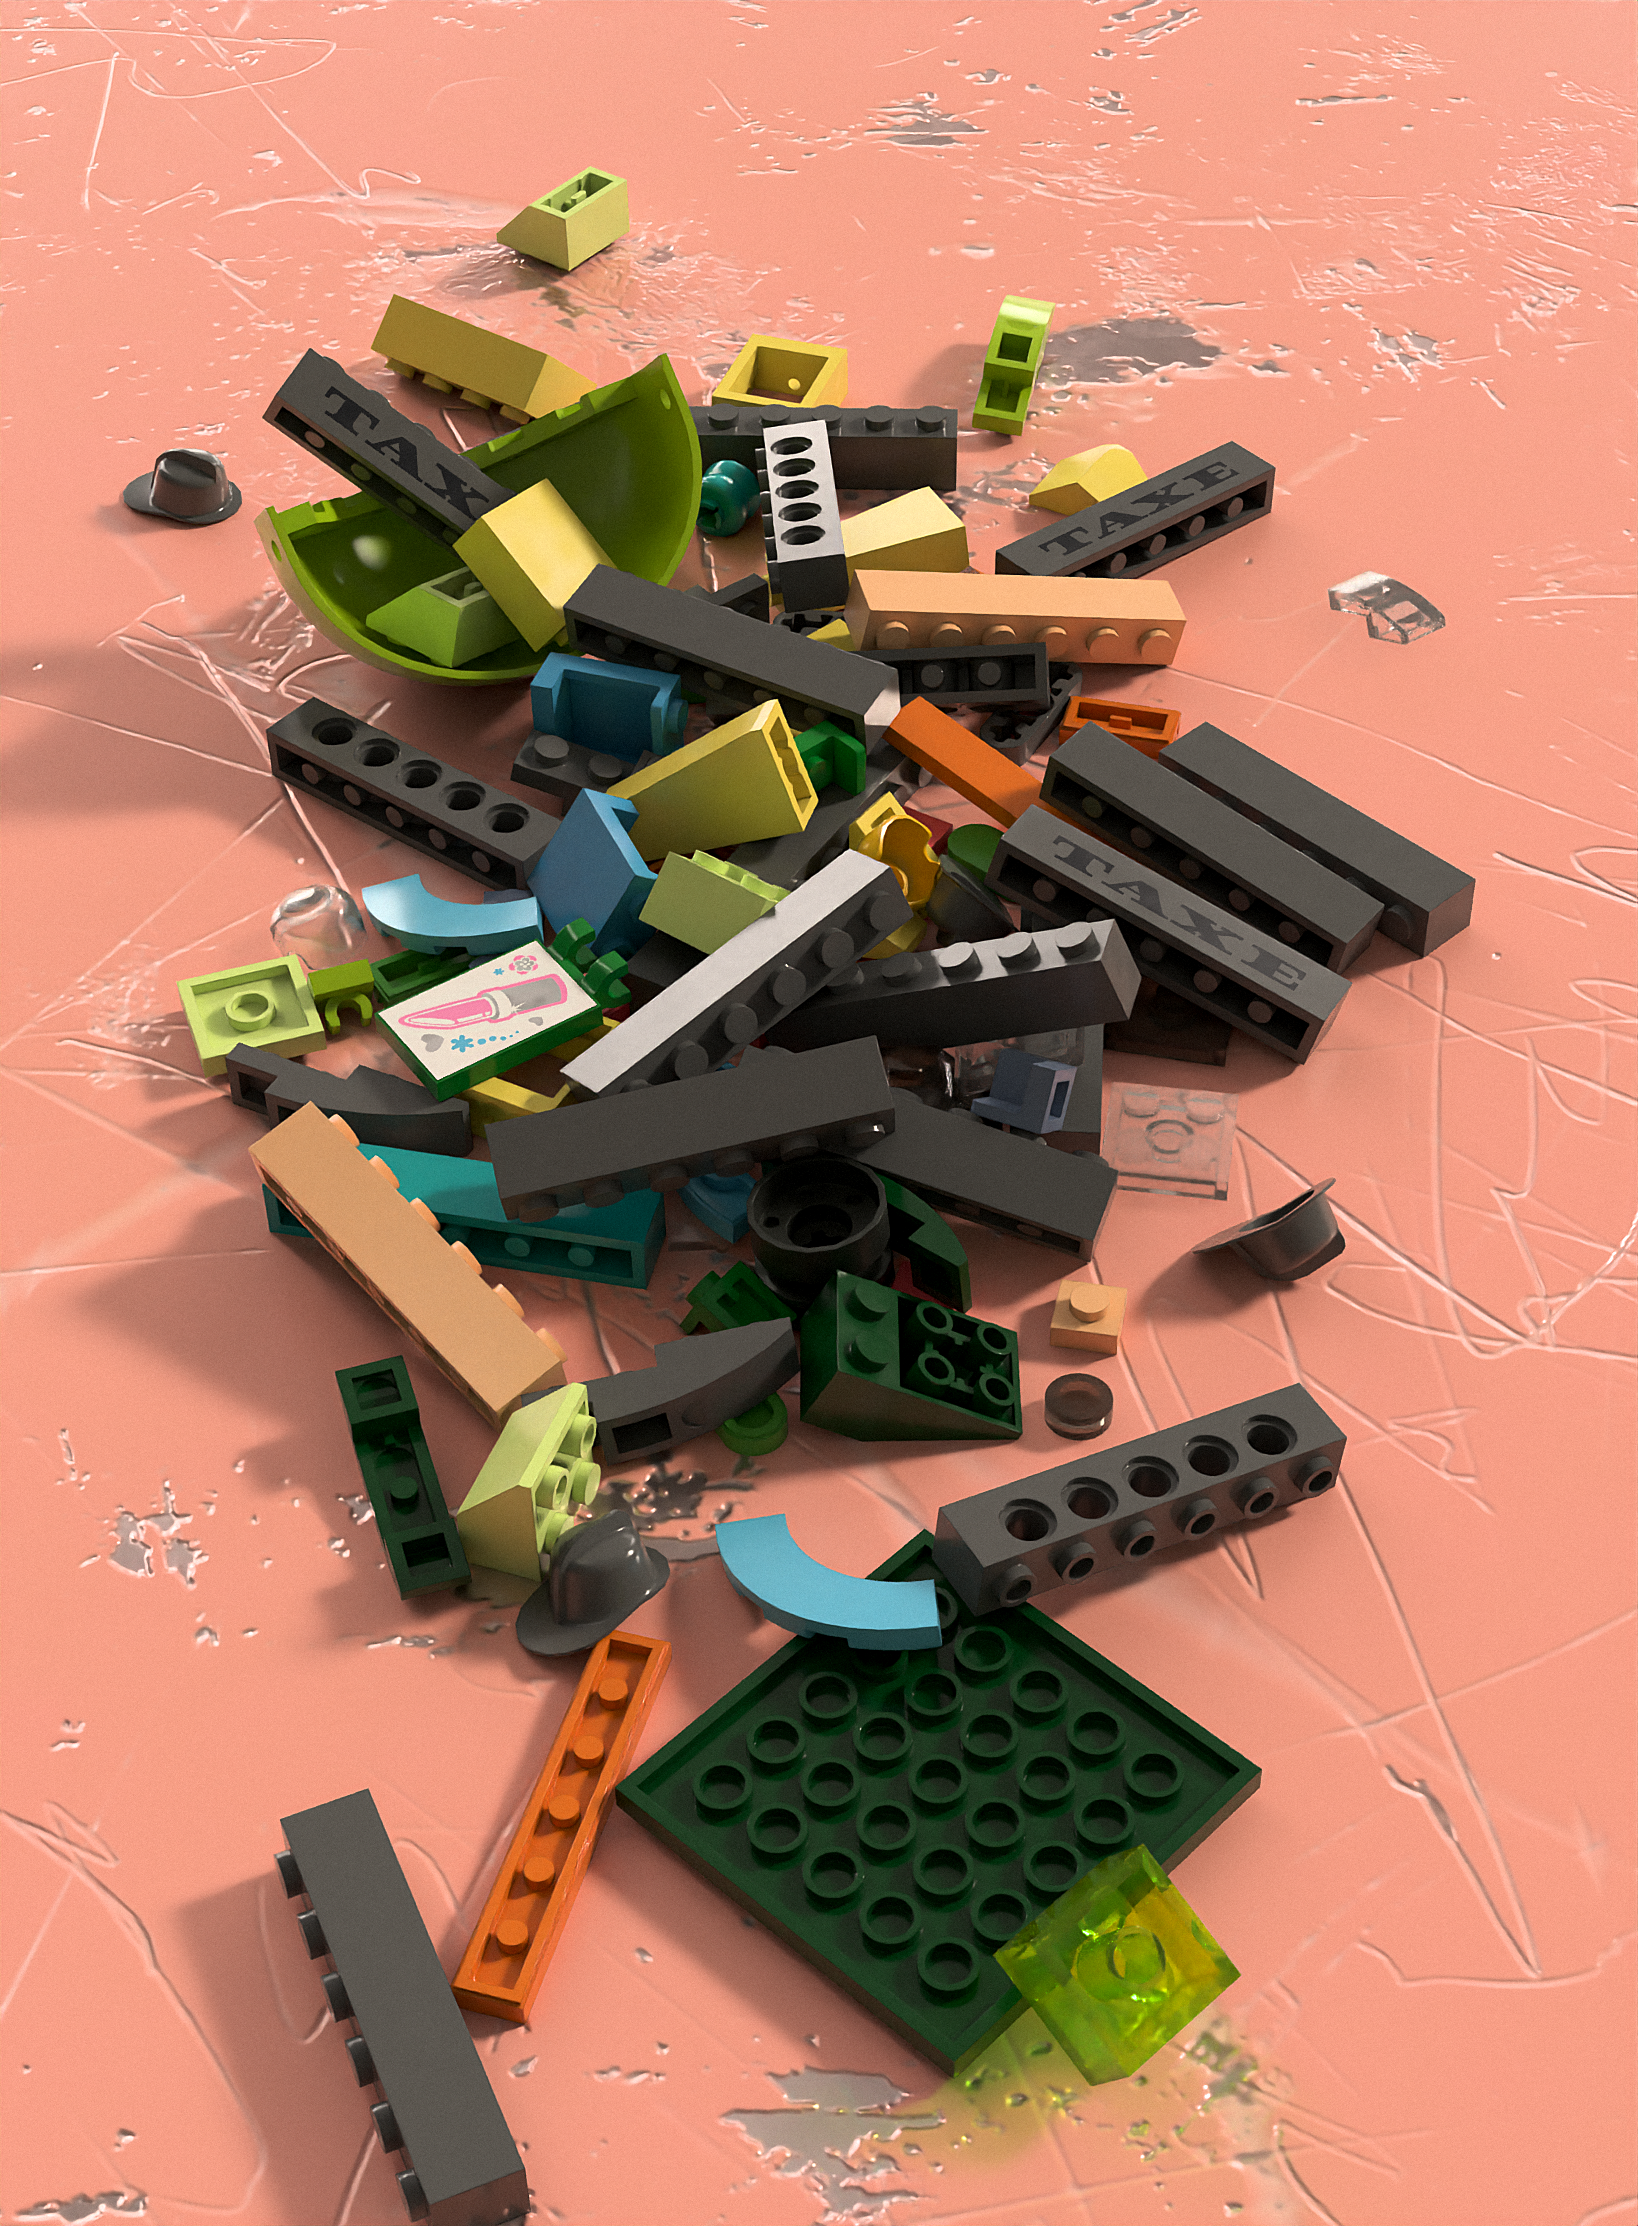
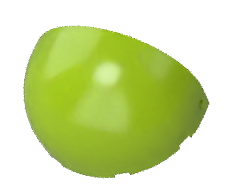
M667 353L658 356L644 368L627 378L584 394L579 399L580 404L576 403L563 409L554 410L521 426V430L459 454L474 461L479 466L481 472L503 488L511 489L518 494L547 478L620 571L630 572L639 578L662 586H666L673 577L685 555L695 529L702 490L701 450L692 414ZM364 491L346 498L338 497L320 501L313 505L308 501L279 513L276 512L273 505L265 508L253 521L279 582L308 622L331 643L357 660L381 671L413 681L438 685L480 686L501 684L535 676L550 652L577 657L586 655L584 652L570 648L569 643L560 647L555 640L535 652L521 634L519 639L496 648L492 652H487L464 662L458 667L447 668L432 663L428 656L408 646H401L390 642L386 635L366 626L368 614L416 586L467 565Z

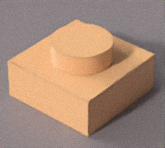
M1061 1279L1051 1323L1050 1346L1117 1355L1126 1311L1127 1288Z

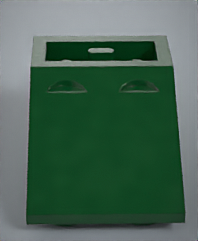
M838 1269L800 1319V1421L861 1442L1018 1440L1023 1434L1017 1332Z

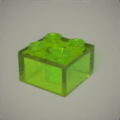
M1144 1844L1102 1860L993 1954L1090 2086L1130 2077L1241 1976V1973Z

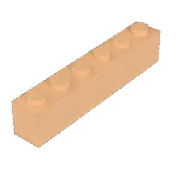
M856 569L854 570L843 613L856 651L1046 642L1049 661L1053 662L1073 661L1159 665L1173 664L1187 622L1169 582L1164 580Z
M309 1101L248 1148L261 1181L501 1435L512 1413L522 1408V1394L546 1390L557 1385H568L562 1364L568 1360L565 1352L554 1337L545 1329L541 1328L538 1332L534 1333L521 1320L525 1316L523 1309L503 1285L499 1284L492 1289L479 1276L483 1272L482 1268L463 1243L456 1241L450 1246L438 1233L441 1230L438 1220L420 1199L415 1198L409 1203L397 1191L400 1187L399 1181L381 1158L374 1156L369 1161L357 1149L360 1143L355 1133L339 1115L335 1114L328 1119L312 1101Z

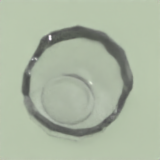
M314 883L288 893L273 911L269 921L273 941L282 956L285 957L289 956L290 953H294L311 970H322L343 964L359 954L368 940L361 913L354 898L347 891L326 884Z

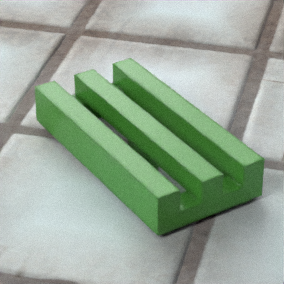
M447 947L439 955L408 949L370 964L374 977V998L379 1004L383 1003L385 1009L469 970V964L482 955H469L467 947Z

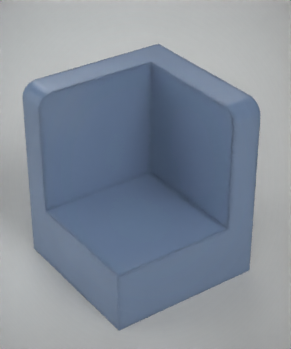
M1004 1048L999 1055L989 1097L973 1099L970 1112L1037 1134L1062 1130L1077 1067L1018 1049Z

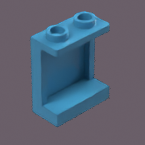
M550 652L530 684L535 730L558 736L563 740L603 754L612 755L617 759L634 765L637 764L644 750L661 756H668L685 746L683 731L688 720L689 705L688 701L683 700L681 696L680 675Z
M582 788L526 882L534 896H536L556 935L564 926L583 917L595 930L596 940L585 945L598 959L615 950L628 962L658 930L638 918L659 874H655L648 869L628 836L629 831L640 815L632 801Z

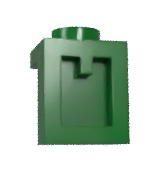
M827 720L793 738L815 792L832 782H835L854 796L865 791V747L856 738L846 734Z
M739 1260L722 1278L712 1270L692 1289L685 1300L693 1308L679 1326L689 1335L702 1323L714 1333L747 1326L754 1322H767L790 1317L792 1324L798 1315L788 1305L782 1303L769 1290V1287Z

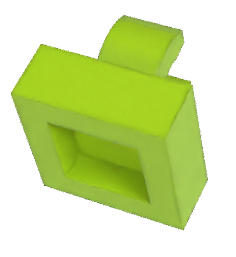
M368 958L308 973L307 985L318 1014L325 1012V1026L332 1035L340 1032V1020L337 1013L346 1007L353 1008L359 1013L363 1027L370 1026L373 1011L370 1001H372L374 977Z

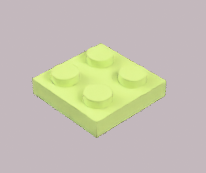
M296 954L176 981L180 1002L205 1078L228 1073L225 1057L239 1042L265 1052L275 1053L285 1059L327 1049L325 1031Z

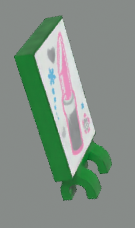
M581 917L564 926L548 948L536 938L374 1013L377 1032L432 1095L441 1102L603 1025V1009L616 1008L632 1001L631 991L618 979L629 973L628 963L615 950L598 959L585 945L596 940L595 930Z

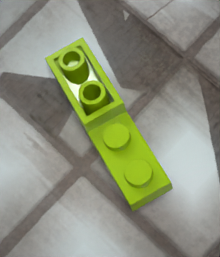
M1008 294L1005 297L984 361L983 377L973 411V428L1022 436L1056 303Z

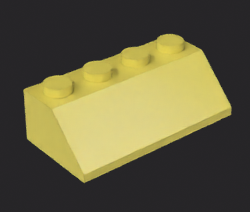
M396 294L392 296L370 348L388 359L385 364V368L411 380L415 372L423 374L425 377L422 383L450 395L453 387L463 391L461 399L485 410L489 409L491 402L502 406L499 414L521 425L528 424L530 418L536 420L554 410L563 409L579 402L581 396L595 390L597 387L596 383L546 353Z

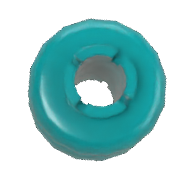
M721 460L710 465L702 476L701 501L696 525L704 532L713 536L727 537L737 533L746 520L755 514L761 504L759 482L755 475L746 466L736 461Z

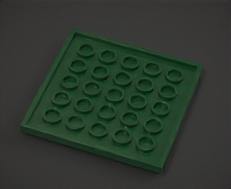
M923 1529L865 1579L886 1582H913L934 1579L938 1599L942 1646L916 1650H869L849 1647L847 1638L829 1636L817 1632L810 1639L796 1635L615 1786L616 1805L947 2075L955 2079L1260 1788L1262 1769L1027 1601L1015 1607H1002L975 1617L931 1558L935 1536L926 1529Z

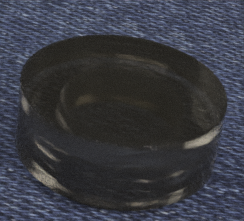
M1072 1373L1055 1379L1046 1389L1044 1419L1047 1426L1055 1434L1070 1440H1089L1103 1434L1111 1425L1113 1418V1394L1109 1386L1101 1379L1089 1374Z

